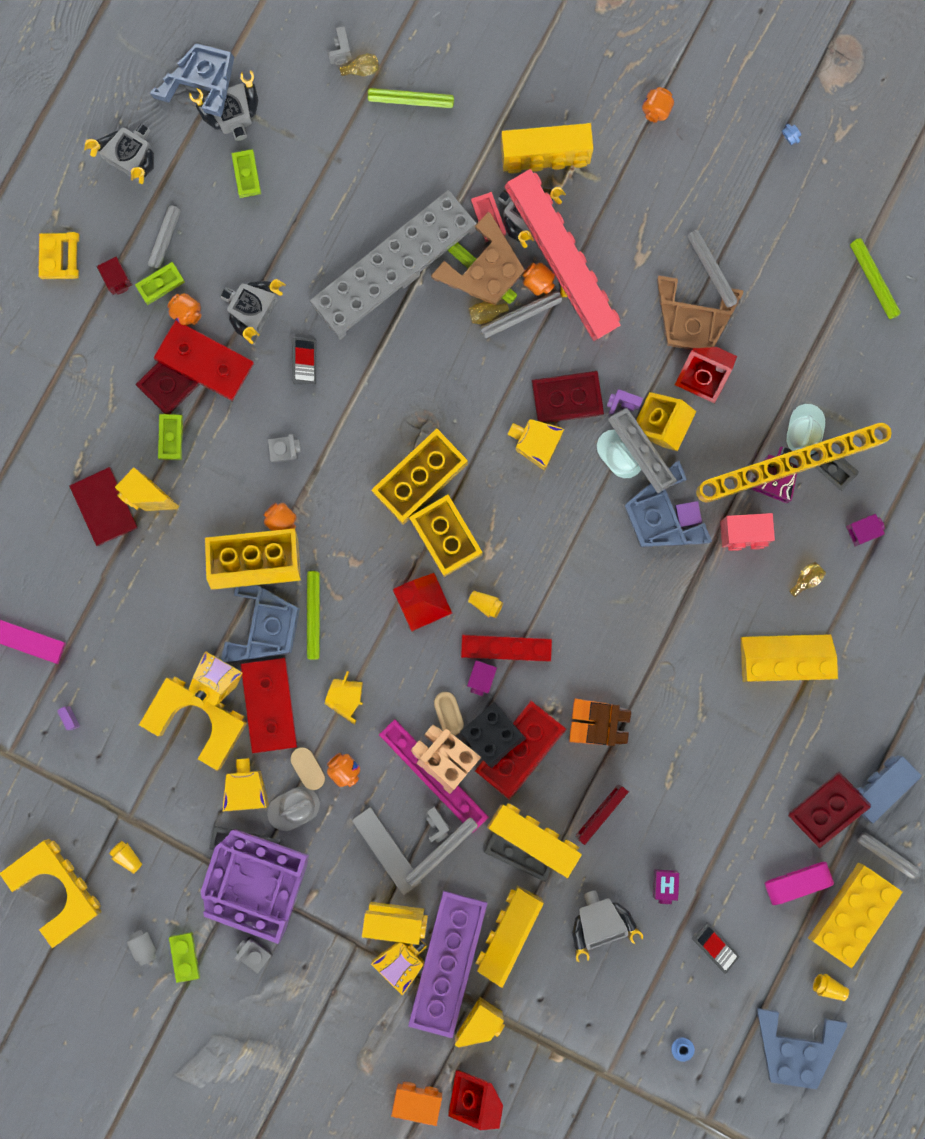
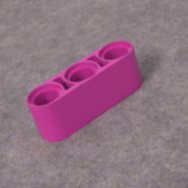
M820 862L773 878L764 884L771 904L779 905L834 885V881L827 862Z

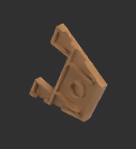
M487 212L475 226V229L487 238L491 244L463 275H460L444 261L431 275V278L496 305L523 275L525 270L493 216Z
M658 275L657 285L667 346L692 350V348L715 347L744 291L732 289L737 298V304L732 307H727L722 297L719 309L674 301L678 279Z

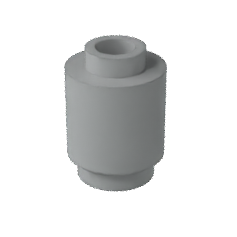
M142 929L129 935L130 939L126 942L135 962L138 961L141 966L157 958L155 954L156 949L148 931L143 933Z

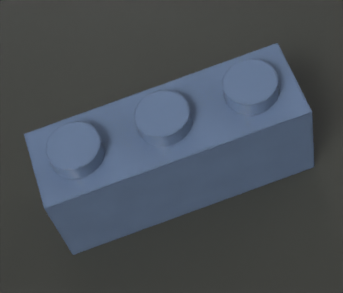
M897 755L896 757L891 756L883 764L885 767L880 772H874L867 781L869 783L864 788L859 787L857 789L871 804V808L861 815L867 822H876L922 777L903 756Z

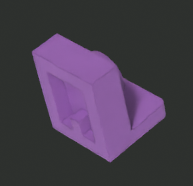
M618 389L616 395L611 394L607 406L611 407L609 413L614 414L618 403L622 404V408H628L629 411L639 410L643 398Z

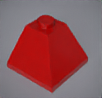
M718 347L692 348L675 382V386L715 404L733 370L737 356Z
M435 573L414 579L393 589L411 631H415L453 614Z
M456 1070L448 1116L478 1130L500 1129L503 1104L492 1083L461 1070Z

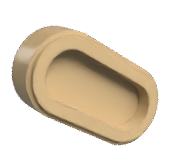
M449 692L438 694L434 700V706L442 730L447 729L452 735L456 736L461 733L460 731L464 727L456 698Z
M308 748L296 749L291 755V763L302 783L310 790L321 788L325 783V774L315 756Z

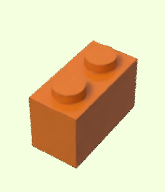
M411 1082L398 1084L391 1117L437 1126L442 1093L438 1092L439 1089L434 1087L417 1088L416 1084Z

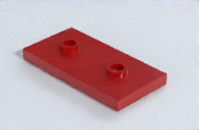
M175 320L154 356V360L231 401L234 400L254 365V361L196 330L182 325L177 320Z
M286 658L241 664L252 754L298 747Z
M532 701L529 702L513 722L526 739L508 752L493 768L489 767L483 760L475 770L477 774L509 800H511L567 730Z

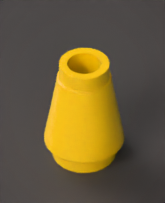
M475 590L471 593L468 600L469 603L488 618H496L503 606V602L499 601L498 597Z
M121 840L109 852L113 861L132 874L143 865L128 842L125 844Z
M819 974L814 980L813 991L817 992L818 996L845 1001L849 996V989L828 974Z

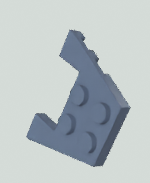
M196 43L177 63L179 67L172 74L168 73L163 78L164 83L158 89L154 87L150 94L154 99L169 103L179 84L209 91L210 93L201 108L205 113L221 117L235 57L231 52Z
M680 461L674 463L669 468L677 480L673 485L687 480ZM649 484L624 505L640 547L708 544L712 542L705 523L682 531L666 489L657 493L652 484Z
M259 585L235 587L234 596L255 599L256 603L247 646L225 642L221 660L228 663L292 653L300 608Z
M757 1008V1017L759 1019L770 1082L817 1089L845 1032L847 1022L825 1018L822 1042L776 1036L779 1012Z

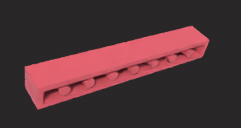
M529 169L508 181L504 187L592 340L595 341L621 326L618 322L620 321L619 315L614 309L610 308L608 304L609 299L605 291L599 289L596 275L587 268L584 254L581 251L578 252L574 245L575 239L573 235L564 228V220L561 214L555 212L552 207L553 201L547 192L544 193L541 188L542 182L539 176Z

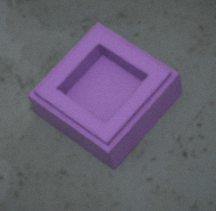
M698 501L675 506L677 519L681 527L702 524Z
M64 706L58 710L66 730H74L80 727L70 706Z

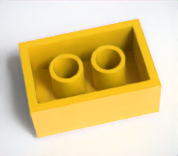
M449 495L444 496L409 517L443 577L448 576L483 555L482 550Z

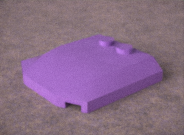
M233 829L215 847L201 889V898L204 901L205 908L203 912L204 917L279 944L286 931L308 864L309 855Z

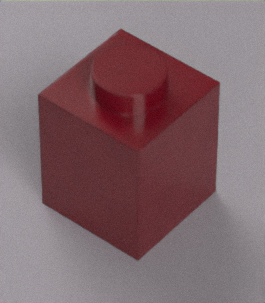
M117 257L96 266L112 295L122 294L128 290V287L132 286L122 263Z

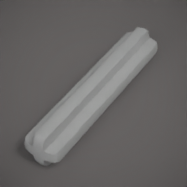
M175 206L168 207L149 258L148 266L154 269L161 267L181 210Z
M862 832L859 835L857 841L908 877L914 879L917 876L919 868L868 833Z

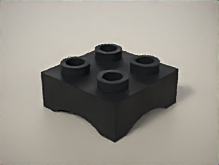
M495 702L460 731L491 768L526 739Z

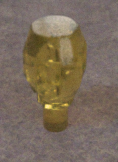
M366 53L359 55L349 65L340 67V73L342 76L349 74L368 76L379 70V62L375 54Z
M482 302L473 305L468 311L473 324H483L494 319L499 313L509 311L507 303L493 305L488 302Z
M817 562L807 565L801 571L796 581L797 584L789 592L796 597L803 590L805 591L817 586L823 580L826 571Z

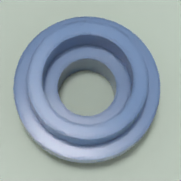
M786 124V128L782 130L783 135L790 145L795 142L798 144L800 142L799 137L801 136L800 131L795 125L790 126V124Z
M682 1037L673 1042L671 1052L678 1061H688L694 1055V1045L689 1039ZM682 1046L687 1047V1052L684 1054L679 1053V1049Z

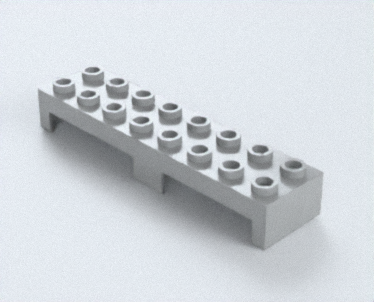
M447 190L310 300L312 307L339 340L347 335V330L401 287L402 289L406 288L420 276V272L467 234L469 236L476 231L475 226L477 223L452 193Z

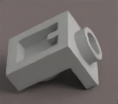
M345 26L336 28L338 35L334 37L336 50L328 52L331 64L343 65L352 60Z
M289 434V437L268 439L272 463L298 459L297 453L301 452L299 439H295L293 434Z
M433 806L427 811L429 816L426 819L433 829L437 827L438 831L428 839L430 842L436 840L438 843L449 836L447 831L450 830V826L437 807Z
M250 938L247 942L242 940L235 950L238 954L234 959L236 961L240 960L258 974L272 953Z

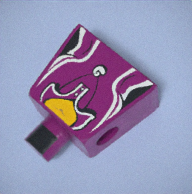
M780 447L777 456L792 452V450ZM768 455L765 457L763 461L774 458L775 456ZM789 462L791 467H798L796 464ZM771 464L768 465V472L771 475H776V467ZM797 473L750 488V490L787 504L793 497ZM754 475L753 479L751 480V482H755V480H756V476H755V475Z

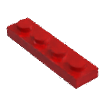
M462 635L461 658L551 662L552 639Z

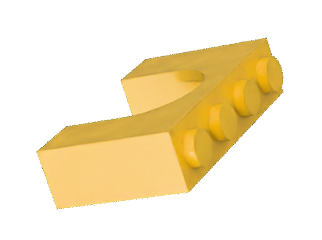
M176 676L173 679L166 678L139 726L156 736H163L174 715L180 709L189 705L196 706L191 701L194 694L189 691V688L185 687L186 682ZM206 701L199 708L203 709L210 717L212 732L198 760L215 770H220L248 722L243 720L245 716L239 712L232 710L230 713L223 709L225 706L223 703L220 702L218 705L213 706Z
M47 839L0 872V876L12 892L19 890L39 874L53 875L64 884L67 892V901L64 909L58 916L39 929L53 948L102 911L100 910L101 905L94 896L91 897L86 889L88 887L84 880L80 877L77 878L74 874V867L68 859L64 860L59 853L61 852L59 845L55 841Z
M370 902L369 910H366L364 916L362 937L419 945L420 938L425 939L428 915H424L423 908Z

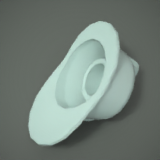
M803 404L793 411L786 439L788 447L792 451L822 442L825 416L817 406Z
M608 430L599 437L597 452L615 475L621 478H632L641 471L640 466L615 430Z

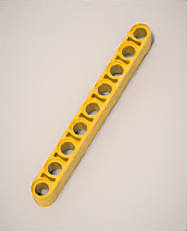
M877 423L705 480L696 490L697 497L702 502H711L880 446L891 438V428L885 423ZM876 429L882 432V440L875 437L874 431ZM853 437L860 438L862 442L861 447L854 445ZM833 443L839 445L840 454L832 451L831 446ZM812 450L819 454L818 461H814L810 457ZM792 457L798 461L797 468L790 466L789 458ZM771 464L776 467V475H771L768 472V465ZM750 471L755 474V482L747 480L746 472ZM725 479L733 480L734 489L726 488L724 484ZM704 486H710L713 489L712 496L709 497L703 493Z

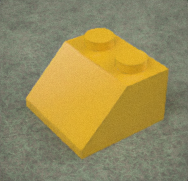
M649 392L636 421L650 442L678 451L697 411L681 399Z
M479 997L455 1035V1046L459 1048L491 1041L494 1035L498 1037L505 1026L503 1024V1012Z

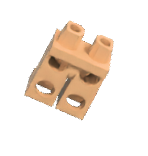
M432 725L424 736L433 744L428 748L419 740L411 749V752L419 759L417 764L440 782L450 794L481 757L452 735L449 730L445 729L442 731L440 728Z

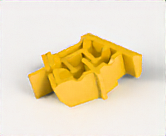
M347 671L344 680L334 679L332 681L324 704L355 725L357 720L351 716L359 705H363L361 702L363 682L348 681L347 678L350 672Z

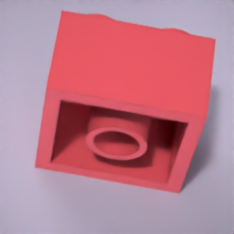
M773 513L726 516L720 521L722 548L728 547V551H739L742 548H746V546H751V550L764 549V547L769 546V543L775 541Z

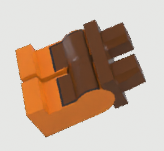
M574 698L572 719L594 722L593 724L571 722L569 742L608 746L628 744L629 732L618 731L617 725L618 721L630 723V710L620 708V705Z

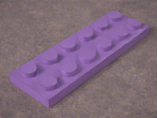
M443 890L408 1027L453 1038L487 902Z

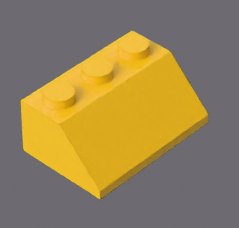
M134 467L115 487L120 492L117 496L136 510L138 508L144 511L177 510L179 507L153 481Z

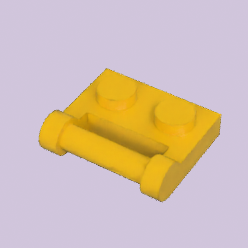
M39 233L40 279L79 278V270H77V242H79V233ZM63 242H68V269L63 270Z

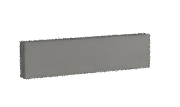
M628 408L623 409L608 419L657 493L662 492L677 482Z
M371 807L352 819L354 825L403 895L422 883L421 880L414 887L407 883L406 877L414 869Z

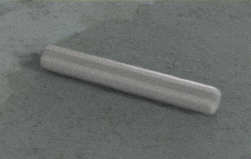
M694 230L689 233L688 239L725 305L732 307L737 304L735 294L699 231Z
M554 291L481 326V333L485 338H488L561 303L562 296L559 291Z
M468 818L406 877L407 883L412 887L418 884L478 827L477 823L472 818Z

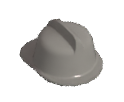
M306 787L293 788L271 801L267 812L269 822L280 831L293 830L309 822L317 815L320 806L319 798L313 790Z

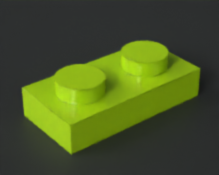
M253 149L231 153L239 197L260 195L261 188Z
M171 262L138 282L135 286L146 304L149 305L182 285L185 281L174 263Z
M159 414L158 459L182 460L183 416Z
M193 932L170 936L169 942L176 983L199 979L200 973Z

